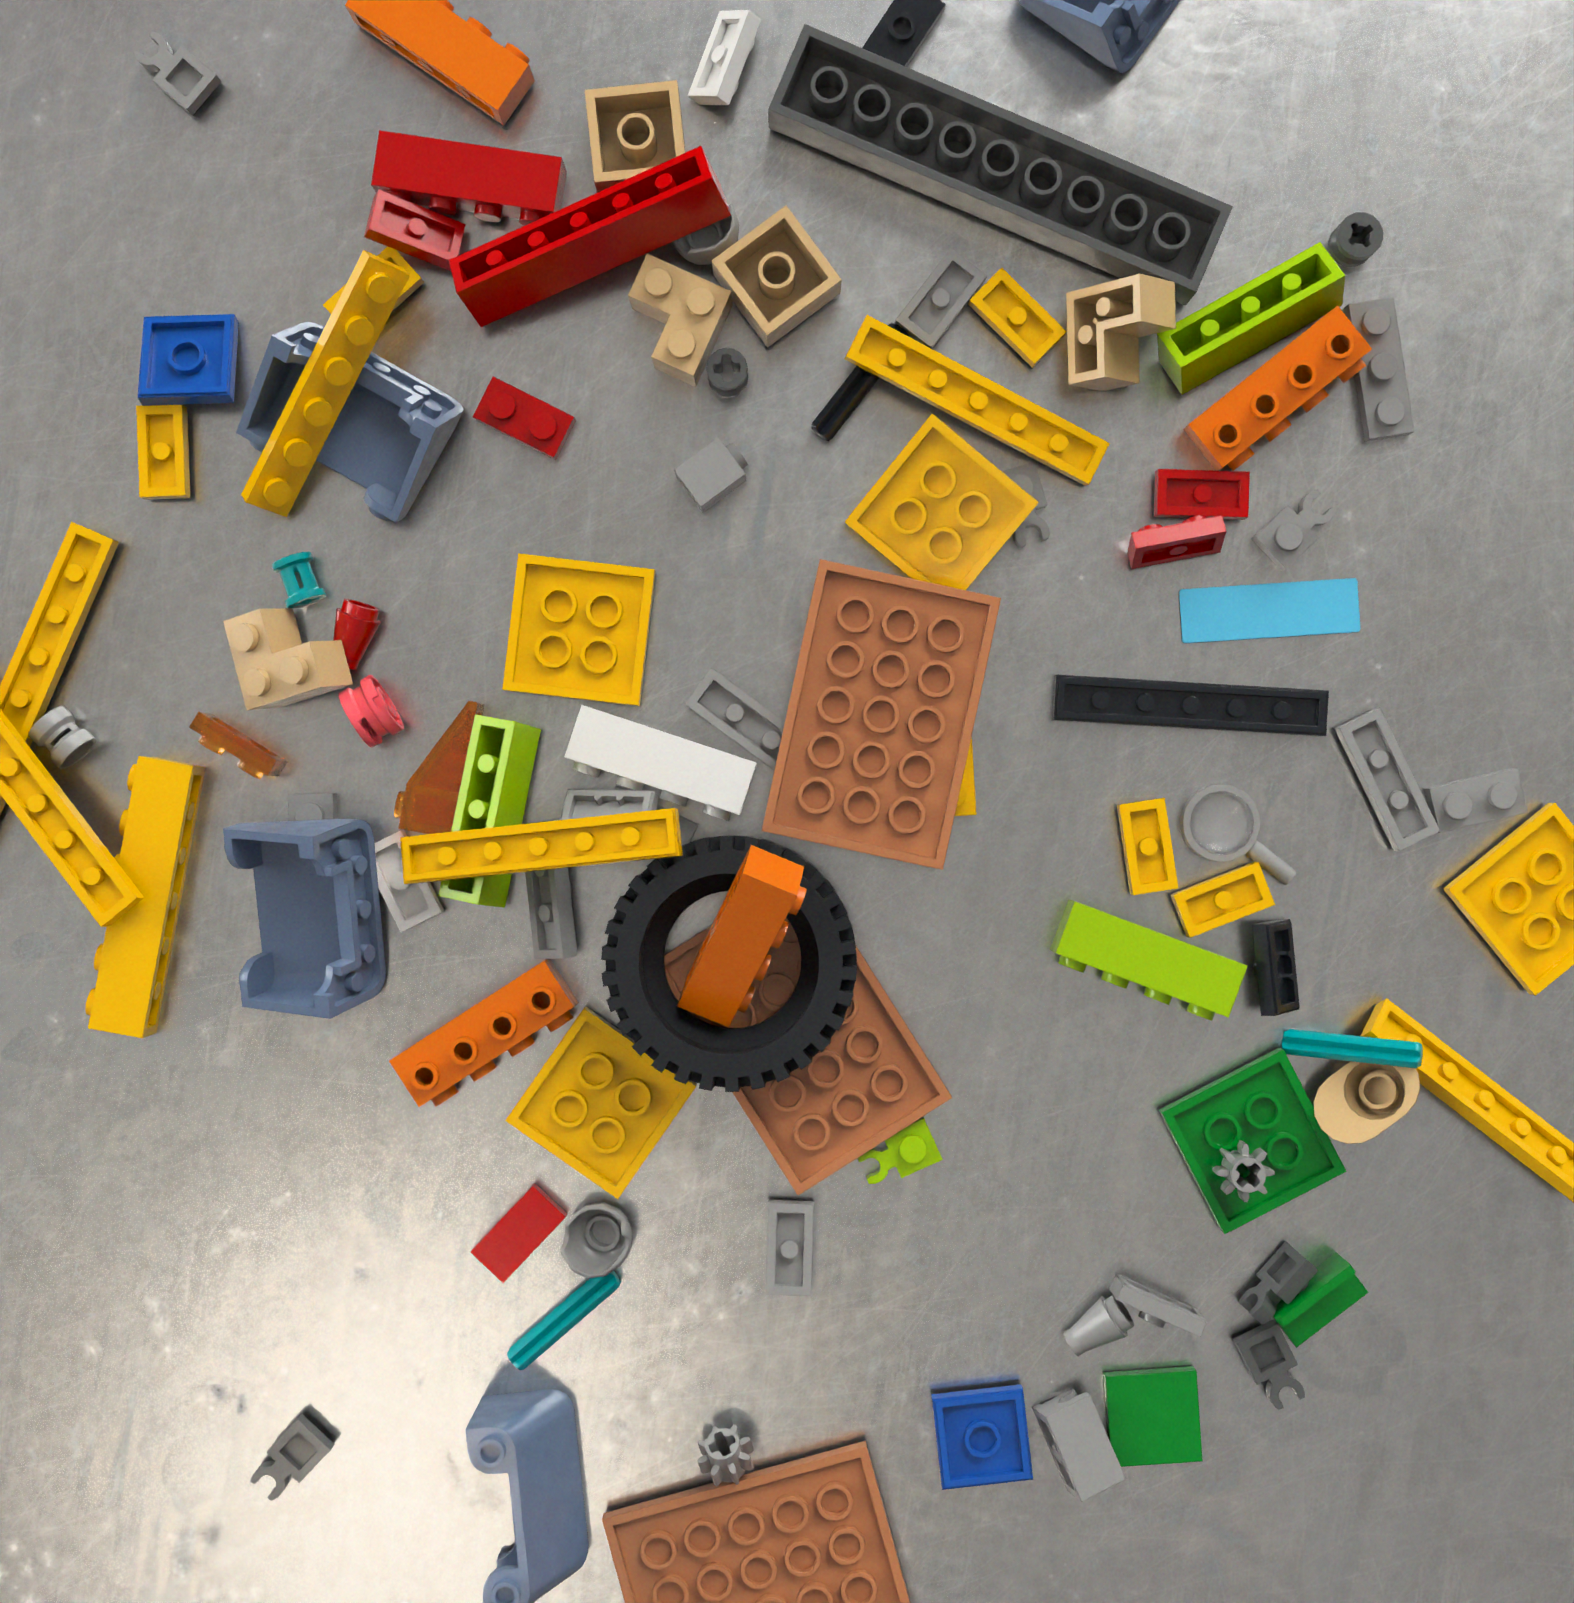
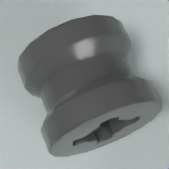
M1355 212L1347 216L1330 235L1328 248L1331 257L1338 264L1345 267H1357L1365 263L1382 244L1383 228L1380 221L1366 212ZM1352 232H1357V233H1360V234H1359V235H1355V234H1352Z

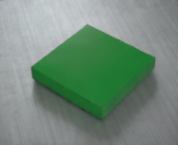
M1194 1366L1103 1372L1107 1436L1121 1467L1203 1461L1197 1370Z

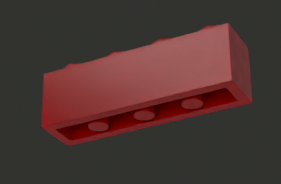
M379 130L371 186L376 193L380 189L414 204L429 206V210L442 215H455L456 210L473 212L474 217L489 222H500L501 217L519 219V223L525 226L562 208L567 171L562 157Z

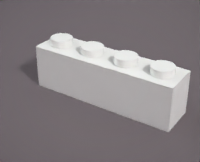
M581 705L564 756L575 761L573 770L599 778L601 770L618 775L616 784L633 790H643L644 784L662 789L660 799L685 806L689 798L705 804L703 813L729 821L731 813L741 815L757 767L756 762Z

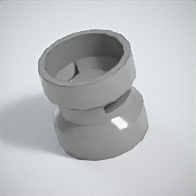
M65 706L56 707L46 713L33 725L28 733V736L37 746L48 749L51 753V761L60 770L69 768L77 763L96 743V739L87 729H79L76 726L73 714Z

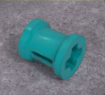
M309 551L292 554L272 563L273 571L280 574L288 596L285 600L287 608L303 607L327 596L325 589L318 586L310 564L313 561V556ZM296 572L300 575L303 588H300L295 576Z

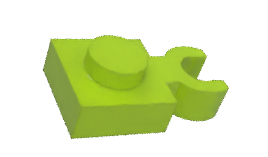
M921 1117L885 1140L886 1147L881 1149L874 1147L857 1158L859 1162H863L868 1158H874L879 1162L877 1171L866 1175L869 1184H876L884 1180L889 1169L894 1167L897 1168L900 1177L904 1178L943 1160L924 1117Z

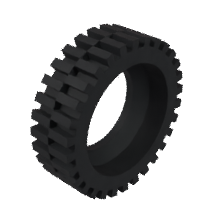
M717 836L694 840L682 845V856L653 860L647 865L646 870L640 875H636L628 886L630 888L625 895L620 896L614 907L616 913L613 919L608 921L605 934L609 935L607 945L602 946L601 960H606V971L601 974L603 987L608 986L611 996L606 999L610 1012L616 1010L620 1022L616 1025L623 1036L627 1033L635 1042L632 1048L640 1056L646 1053L654 1060L651 1066L661 1073L664 1069L676 1074L674 1080L686 1084L688 1080L700 1083L699 1089L712 1091L714 1086L725 1087V1092H739L740 1087L751 1086L752 1090L765 1087L766 1082L775 1079L777 1082L789 1078L792 1071L799 1067L802 1070L812 1062V1058L819 1051L823 1052L830 1044L831 1037L836 1030L839 1031L853 998L857 974V952L852 924L843 902L830 882L809 861L807 862L788 848L764 839L748 836ZM753 845L804 866L800 886L807 889L805 898L797 915L788 913L786 917L791 923L800 945V976L789 1000L770 1018L748 1027H718L701 1021L687 1010L677 1007L678 1000L669 986L665 973V946L675 921L691 904L710 894L729 891L750 846Z

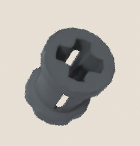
M732 348L718 349L711 354L706 367L711 389L716 391L720 397L732 398L738 396L748 384L746 359L739 351ZM723 365H732L733 372H735L730 382H724L720 374L723 372Z

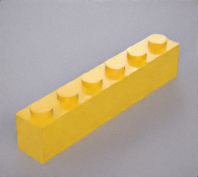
M138 756L137 764H133L129 771L127 787L132 792L129 808L123 811L119 822V833L123 836L121 851L114 858L144 898L111 926L106 927L104 943H101L96 950L94 969L98 971L95 988L89 992L85 1007L86 1014L90 1016L89 1029L137 1038H145L157 1033L206 767L156 757Z

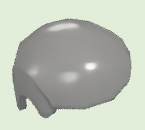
M728 205L731 216L673 241L674 248L683 258L696 265H712L711 260L738 241L739 221L733 205Z
M604 1202L583 1206L565 1224L566 1230L561 1254L573 1272L586 1278L608 1275L622 1265L632 1247V1228L628 1222V1217L619 1208Z

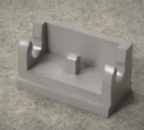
M1070 1390L1043 1404L1039 1403L1032 1407L1065 1487L1073 1496L1083 1502L1126 1479L1090 1394L1085 1392L1077 1395L1075 1390Z

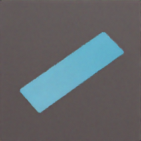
M1356 578L1192 588L1179 591L1183 643L1359 632L1361 629L1358 582Z

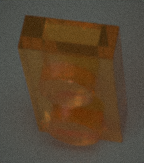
M198 712L189 728L201 735L198 740L200 744L219 755H223L225 750L240 759L237 766L255 778L261 779L264 774L266 776L279 777L288 763L281 756L211 713Z

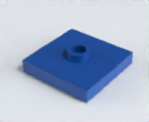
M235 314L144 317L137 397L142 406L234 403L239 322Z
M1021 1384L931 1394L942 1490L1033 1480L1024 1392Z

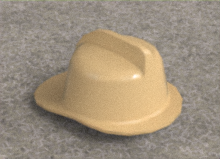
M1350 1061L1328 1077L1318 1088L1314 1099L1315 1118L1321 1130L1333 1140L1345 1144L1364 1143L1377 1137L1396 1123L1416 1104L1420 1092L1419 1074L1416 1068Z

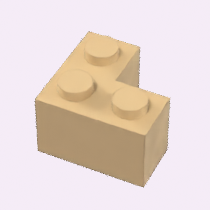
M647 253L628 294L631 307L635 311L666 324L651 356L654 368L696 387L733 306L732 291Z
M1139 273L1067 292L1069 385L1107 391L1139 384L1138 338L1176 329L1175 282Z
M262 608L223 621L246 711L280 708L353 685L342 640L309 641L302 644L293 608Z

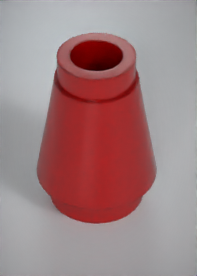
M344 599L342 608H336L333 640H342L349 669L356 670L359 661H361L381 623L377 619L380 610L360 601Z

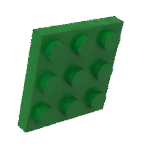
M1277 1048L1159 1109L1212 1215L1224 1234L1347 1172L1329 1136L1321 1130L1315 1118L1314 1107L1285 1051L1281 1048ZM1239 1140L1244 1141L1248 1145L1250 1155L1257 1148L1264 1150L1267 1155L1261 1164L1275 1171V1175L1266 1176L1265 1183L1263 1184L1267 1193L1263 1194L1258 1190L1249 1193L1248 1202H1244L1239 1198L1237 1188L1232 1193L1226 1195L1220 1189L1221 1184L1226 1178L1218 1176L1212 1171L1213 1167L1221 1166L1224 1158L1219 1150L1221 1148L1228 1152L1237 1150ZM1243 1163L1238 1165L1236 1170L1245 1179L1249 1176L1250 1172Z

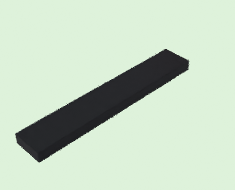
M1054 675L1052 721L1326 736L1329 690Z

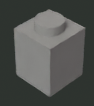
M717 437L677 466L674 472L685 490L702 513H704L746 482V474L742 469L748 463L733 443L725 446L720 438Z

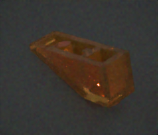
M473 701L467 702L409 779L405 792L399 791L394 808V817L400 818L398 829L425 834L451 832L475 714L483 716L484 704Z

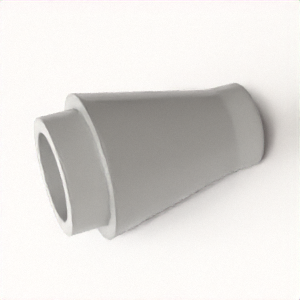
M1114 1295L1107 1299L1101 1296L1071 1328L1063 1332V1335L1071 1350L1077 1356H1080L1086 1351L1127 1337V1331L1134 1327V1322L1124 1304L1116 1300Z

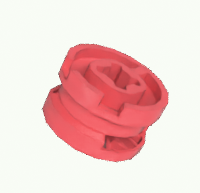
M368 675L361 679L360 686L354 690L348 687L338 693L340 703L348 719L362 740L370 748L382 743V737L388 733L396 735L404 730V724L395 705L373 675Z

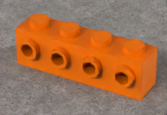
M348 0L345 4L354 23L503 126L535 82L528 64L530 60L521 50L510 43H507L505 47L490 38L492 33L478 20L469 17L465 21L453 12L454 7L448 0Z
M1337 305L1189 423L1183 430L1216 471H1219L1226 465L1234 471L1255 454L1250 446L1263 435L1270 442L1292 424L1286 417L1301 406L1307 413L1329 396L1324 387L1331 381L1339 377L1344 384L1363 369L1366 364L1361 358L1371 351L1372 348Z
M753 845L750 846L685 978L677 1007L726 1027L730 1026L737 1010L743 1013L746 1012L755 987L751 986L753 980L762 981L769 967L772 955L767 953L770 947L779 949L789 926V922L785 921L788 913L797 915L805 898L807 889L800 886L804 866Z
M546 959L395 1056L389 1062L418 1107L430 1100L436 1107L459 1092L454 1084L470 1075L473 1082L494 1070L497 1066L493 1059L508 1050L510 1055L514 1057L534 1044L535 1041L531 1035L539 1029L547 1026L549 1031L553 1032L574 1017L569 1010L579 1002L552 960Z

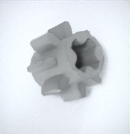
M1239 1140L1237 1150L1231 1152L1223 1148L1219 1150L1224 1158L1221 1166L1213 1167L1212 1171L1216 1175L1226 1178L1220 1186V1189L1226 1195L1232 1193L1237 1188L1239 1198L1244 1202H1248L1249 1193L1257 1190L1263 1194L1267 1193L1263 1184L1265 1183L1266 1176L1275 1175V1171L1261 1164L1267 1155L1264 1150L1257 1148L1250 1155L1248 1145L1242 1140ZM1241 1163L1250 1172L1249 1176L1245 1179L1236 1170Z
M733 1425L730 1429L714 1426L706 1440L698 1441L701 1454L703 1455L697 1460L701 1473L704 1474L711 1471L715 1486H718L722 1481L734 1482L737 1485L739 1484V1478L744 1474L745 1470H753L754 1466L751 1457L748 1455L754 1451L751 1438L744 1437L740 1439L737 1425Z

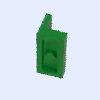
M1334 1253L1316 1267L1318 1272L1310 1279L1307 1287L1297 1294L1289 1304L1283 1300L1277 1304L1276 1312L1272 1318L1278 1323L1281 1330L1296 1348L1369 1293L1356 1277V1271L1351 1264L1338 1253Z

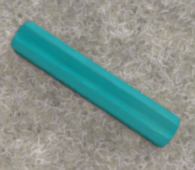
M1294 1029L1284 1031L1282 1037V1049L1288 1055L1407 1068L1421 1066L1423 1059V1048L1419 1042Z
M612 1271L606 1276L594 1277L586 1281L509 1348L507 1357L518 1370L527 1368L619 1288L621 1281L618 1275Z

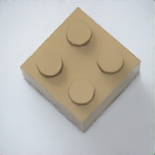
M677 80L585 90L593 175L597 193L686 153Z
M787 205L711 260L714 277L723 288L732 291L733 302L767 348L837 297L841 292L842 279Z

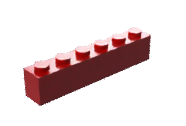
M699 146L449 260L456 293L479 326L483 327L731 216L721 184L702 146Z

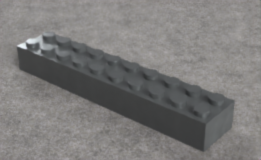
M807 24L803 26L768 108L769 128L1119 278L1140 273L1175 282V301L1185 306L1199 288L1233 208L1229 204Z

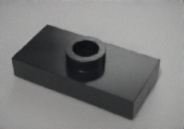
M893 0L862 48L907 67L944 12L946 4L941 0Z
M1277 919L1252 924L1255 950L1253 969L1258 981L1261 1016H1277L1299 1010L1293 933L1290 919Z

